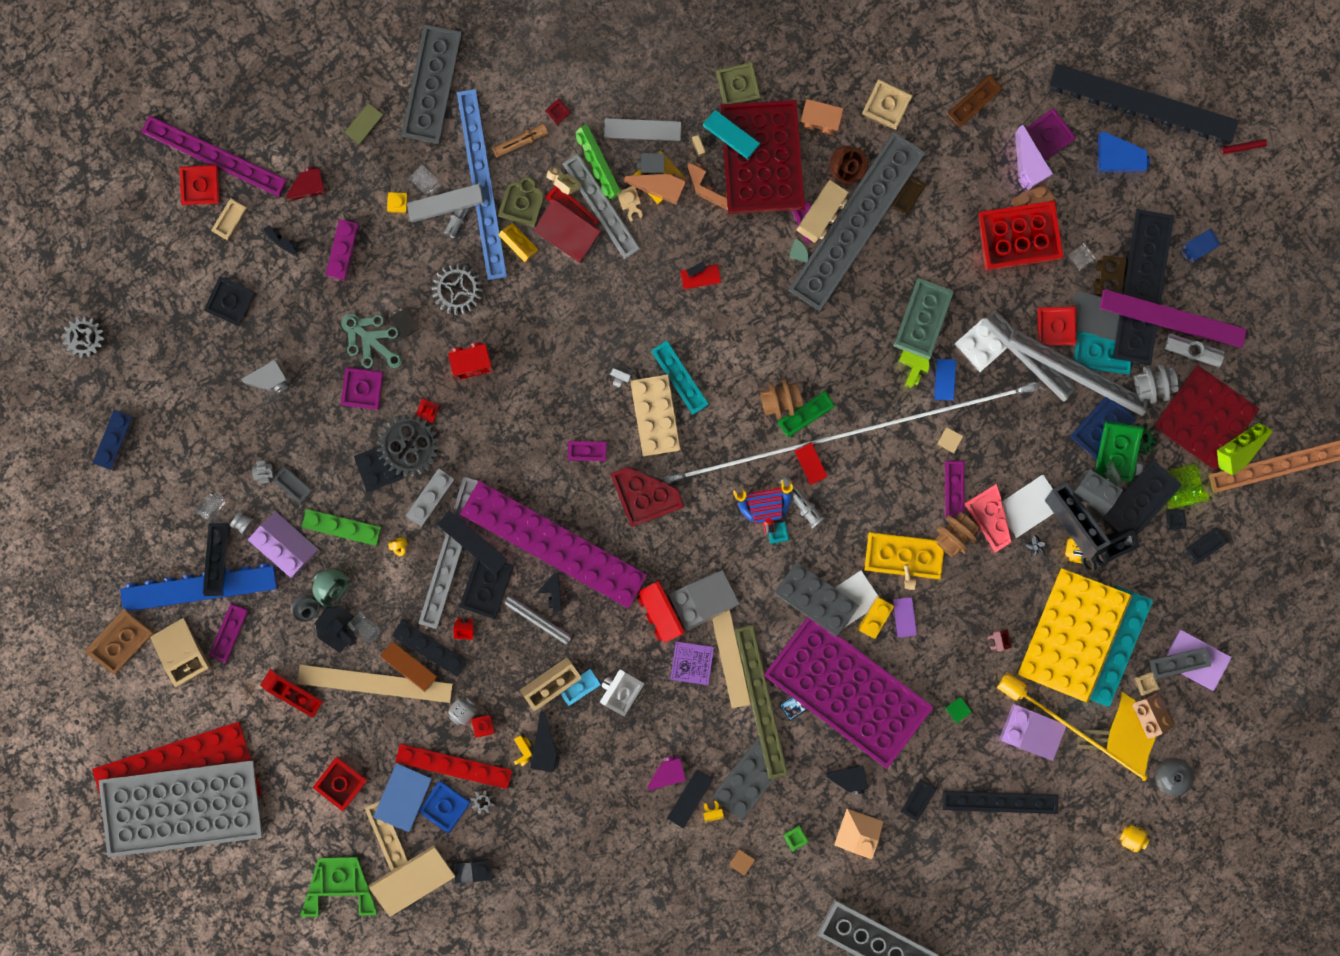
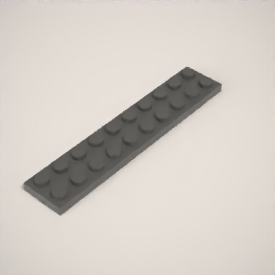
M892 133L789 288V292L819 312L821 311L924 156V151L897 133Z

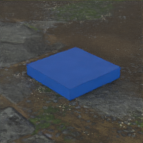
M439 780L418 810V813L449 834L471 801Z

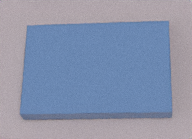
M396 763L373 818L409 832L432 778Z

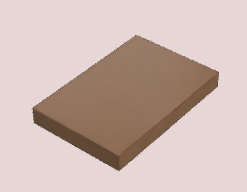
M124 608L90 644L85 652L112 674H115L153 634V631Z

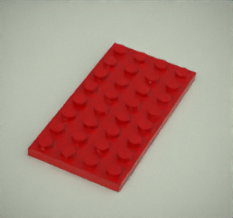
M239 721L93 768L92 772L100 794L99 780L252 761ZM255 771L258 796H261L263 794Z

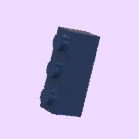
M113 410L93 464L115 471L136 419L135 417Z

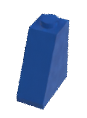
M1100 132L1098 134V173L1145 172L1147 167H1150V156H1147V150L1107 132Z

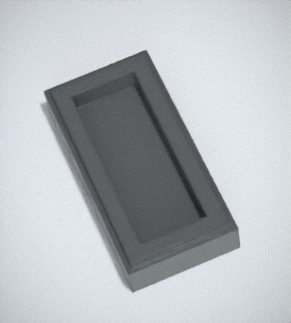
M285 465L272 479L300 505L313 492L307 484Z

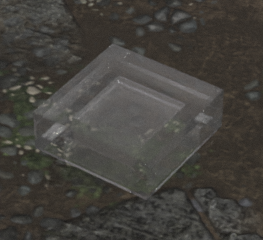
M1084 243L1068 255L1079 270L1095 259Z

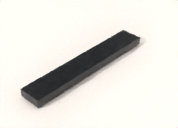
M942 790V810L1058 814L1059 795Z

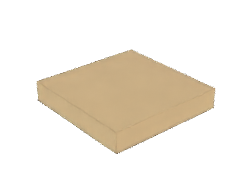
M878 79L862 115L896 130L913 95Z

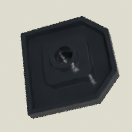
M339 605L327 607L314 623L316 637L340 653L346 644L349 646L356 645L357 637L354 633L363 622Z

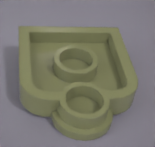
M525 177L519 182H512L507 186L498 213L499 218L535 227L543 202V193L537 188L534 179Z

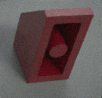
M308 167L304 169L305 172H300L286 194V199L289 202L326 193L322 173L319 168Z

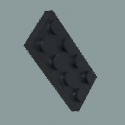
M1152 460L1120 495L1113 507L1103 518L1118 532L1134 529L1137 536L1179 490L1182 484L1155 460Z

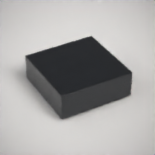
M702 261L686 270L688 277L693 278L706 271V265Z
M1185 510L1165 511L1166 530L1186 529Z

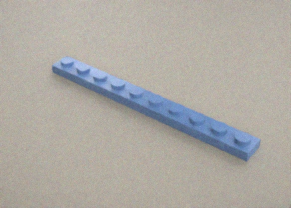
M476 89L457 92L472 185H481L484 204L477 205L476 211L488 280L506 278L507 274L501 238L498 235L500 232Z

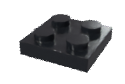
M219 276L204 311L240 327L255 292Z
M380 447L354 456L366 492L403 479L401 472L396 475L395 468L389 471L390 464L383 465L386 459H379L383 455L382 452H377V449Z

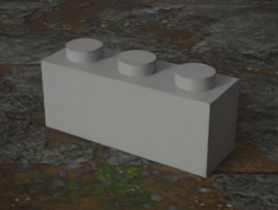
M438 468L406 514V517L419 526L424 527L456 480Z

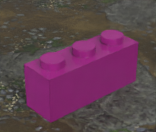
M339 219L326 271L328 278L347 282L360 229L358 223Z

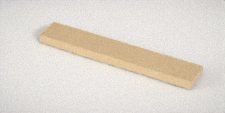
M728 610L713 618L712 621L730 703L733 709L751 704L731 613Z

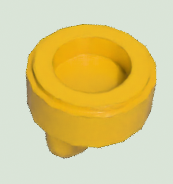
M405 537L395 538L388 542L389 549L393 550L396 555H405V546L408 545Z

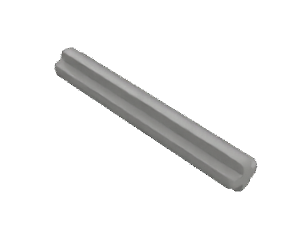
M508 596L505 605L564 644L570 642L572 638L570 634L514 597Z

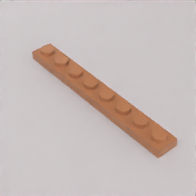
M1340 441L1248 464L1233 476L1225 471L1210 474L1208 476L1212 491L1217 493L1339 461Z

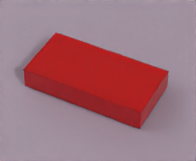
M718 264L706 266V271L693 278L688 277L686 270L680 271L683 290L721 283Z
M812 442L794 450L810 485L828 477Z

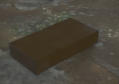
M910 175L890 208L906 217L927 184Z

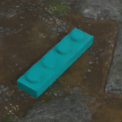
M668 341L651 350L665 374H669L672 385L692 415L709 405Z

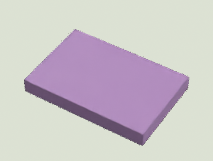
M1179 630L1166 656L1207 647L1211 666L1180 674L1214 691L1232 657Z

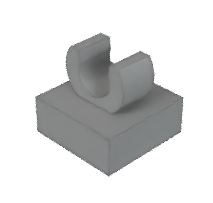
M615 364L610 374L616 377L613 385L620 388L623 381L628 382L633 371Z

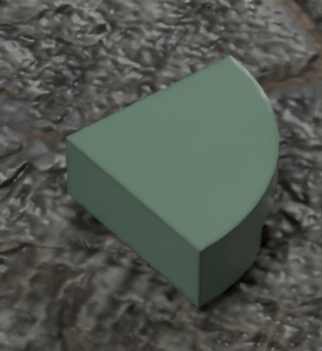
M794 239L789 258L807 263L808 252L802 242Z

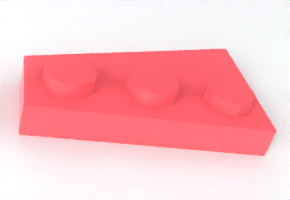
M998 483L965 503V506L995 552L1012 542Z

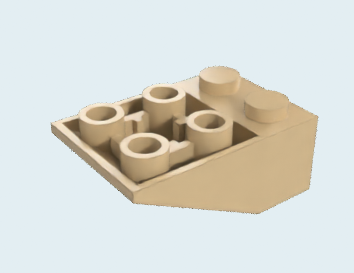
M184 618L150 637L174 687H179L212 668Z

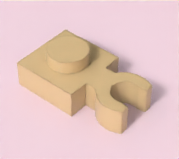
M557 167L554 168L553 172L548 170L546 175L549 180L555 181L554 185L567 195L580 190L582 185L571 175H564Z
M632 186L621 190L618 198L623 211L629 210V221L633 222V213H637L641 219L642 212L636 207L641 205L636 188Z

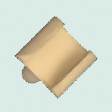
M905 564V589L915 590L916 579L910 578L909 565Z

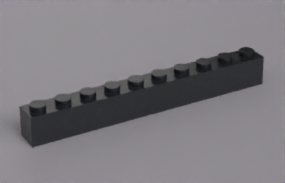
M1059 64L1054 66L1047 87L1053 94L1062 95L1063 93L1069 95V98L1075 101H1080V99L1088 101L1087 104L1091 106H1105L1106 110L1111 112H1117L1118 110L1124 112V115L1130 118L1140 117L1146 123H1160V126L1163 128L1179 129L1178 132L1185 135L1192 133L1197 135L1198 139L1206 141L1211 139L1220 146L1230 145L1233 142L1239 120Z

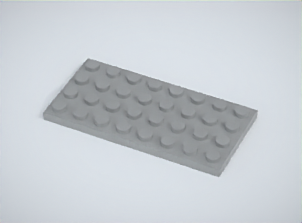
M254 760L99 780L108 857L263 837Z

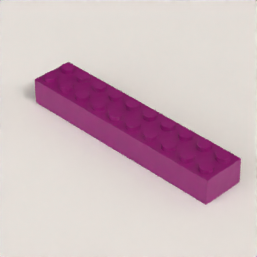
M478 481L460 515L628 609L647 574L481 481Z

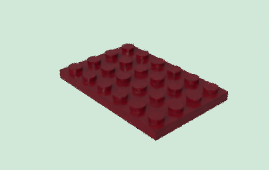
M797 100L720 104L721 115L760 143L758 149L747 160L723 142L728 214L805 210Z

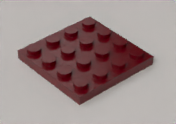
M1197 364L1153 427L1210 469L1217 471L1219 468L1217 450L1242 434L1260 408Z

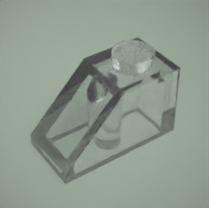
M216 492L214 495L209 493L194 512L209 522L217 523L228 503L224 501L226 498Z

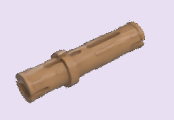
M544 123L533 129L524 130V133L492 147L496 158H499L528 143H534V140L548 134Z

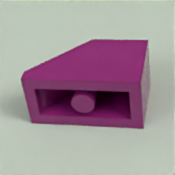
M675 755L664 758L665 761L661 762L648 785V791L686 781L680 757L676 758Z

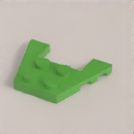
M358 857L318 858L301 917L319 916V896L346 895L359 896V916L377 915V910Z

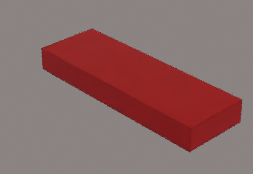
M557 186L545 196V199L550 203L553 199L558 200L595 227L600 223L570 194L563 193Z

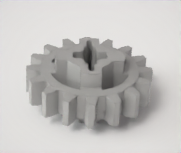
M83 316L82 321L76 317V323L69 321L70 328L64 327L67 334H62V337L66 338L63 345H69L66 350L68 352L73 350L72 355L75 357L79 353L82 359H84L85 354L91 358V352L98 354L97 347L103 348L100 341H105V338L100 335L104 333V330H98L101 325L99 323L94 325L95 320L92 318L88 322L85 316ZM88 325L90 327H87L86 329H81L79 326ZM74 332V339L71 340L72 333ZM80 333L86 335L85 338L87 339V342L81 340L82 337ZM96 335L95 342L93 343V336ZM81 346H86L88 349L79 350L77 348H80Z

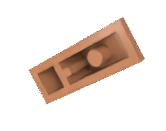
M675 173L673 175L625 176L624 183L677 205L686 185V181H683L684 178Z

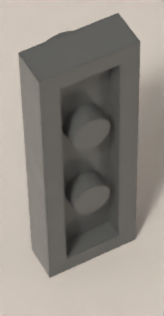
M1207 647L1149 660L1154 679L1211 666Z

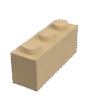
M829 180L796 231L814 243L818 239L822 240L828 231L825 229L828 223L832 225L838 216L836 214L837 209H842L848 201L845 197L849 192Z
M566 657L520 689V692L535 712L582 678Z

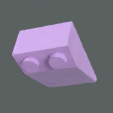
M1022 125L1015 132L1018 175L1020 177L1018 181L1023 188L1029 191L1048 180L1052 172Z
M1012 704L999 740L1053 761L1066 726L1058 721Z

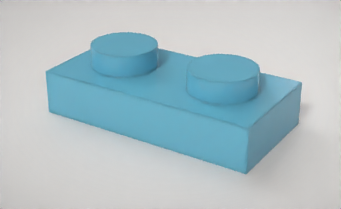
M591 669L580 675L582 679L560 693L568 706L601 685Z

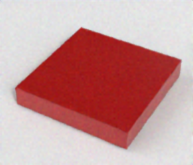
M218 165L179 167L181 205L220 203Z
M1077 307L1038 308V342L1045 346L1077 345Z

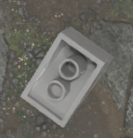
M723 570L669 594L686 630H691L740 605Z

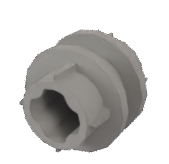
M1162 363L1156 365V371L1151 372L1149 366L1143 367L1142 374L1134 376L1135 388L1140 400L1149 399V402L1154 404L1157 401V396L1161 395L1164 401H1168L1170 394L1178 392V380L1173 367L1164 368Z

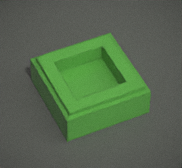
M800 825L783 834L792 852L809 843Z

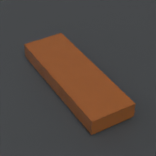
M393 641L380 655V658L423 692H426L437 679L436 675Z

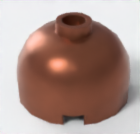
M842 146L836 149L829 161V168L833 177L846 185H853L857 179L861 180L868 166V159L864 155L865 152L855 146Z

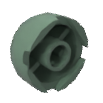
M327 569L317 573L314 577L312 588L315 599L326 608L333 606L331 602L334 600L338 602L347 592L350 585L347 581H350V578L338 569Z

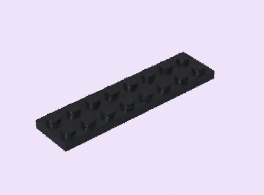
M1140 209L1135 210L1123 295L1161 304L1174 215ZM1119 315L1112 359L1150 366L1157 325Z

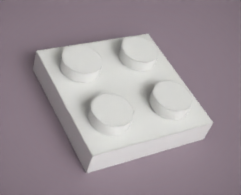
M984 318L955 343L956 347L979 372L1008 348L982 323Z

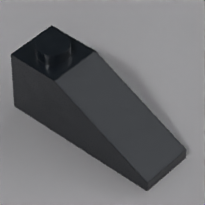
M540 711L530 768L554 772V768L558 769L560 757H556L557 751L545 711Z

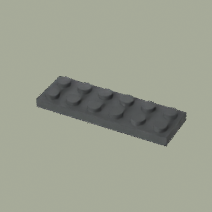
M424 24L401 134L402 137L434 144L440 143L462 32Z

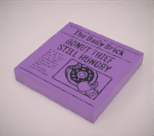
M676 642L670 680L708 685L714 647Z

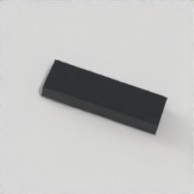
M696 769L667 819L684 828L713 781V778Z

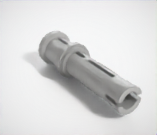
M787 475L782 479L785 486H789L791 480ZM793 483L791 499L800 508L801 515L806 517L813 529L826 518L820 515L815 508L816 505L809 503Z

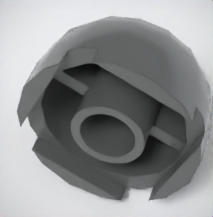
M1165 759L1155 770V782L1159 790L1166 795L1180 796L1188 792L1192 787L1194 781L1193 770L1182 759Z

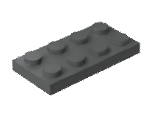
M798 562L795 563L774 592L775 595L835 637L839 636L859 608L857 603Z
M759 737L711 796L741 821L774 780H769ZM784 757L785 763L787 764L789 760L786 757Z

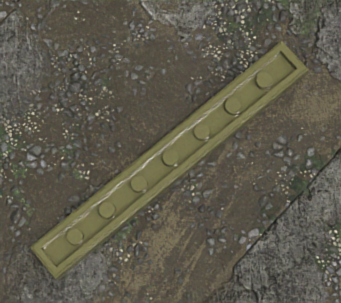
M754 625L734 629L768 778L770 780L788 776Z

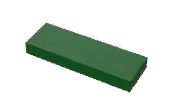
M823 391L805 403L803 407L796 409L794 416L790 417V415H787L777 423L786 437L789 438L836 406L827 392Z

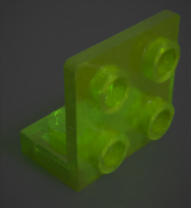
M1197 464L1167 470L1169 474L1182 484L1179 490L1167 502L1168 510L1210 500L1208 492L1204 493Z

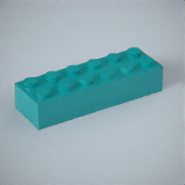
M1118 585L1114 586V588L1132 595V598L1090 698L1091 701L1106 707H1110L1153 603L1152 599Z

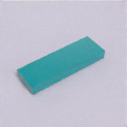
M716 110L703 123V127L747 160L760 146L759 142Z

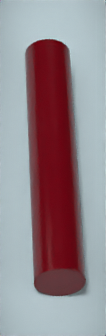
M1262 139L1221 147V152L1224 155L1266 147L1267 141Z

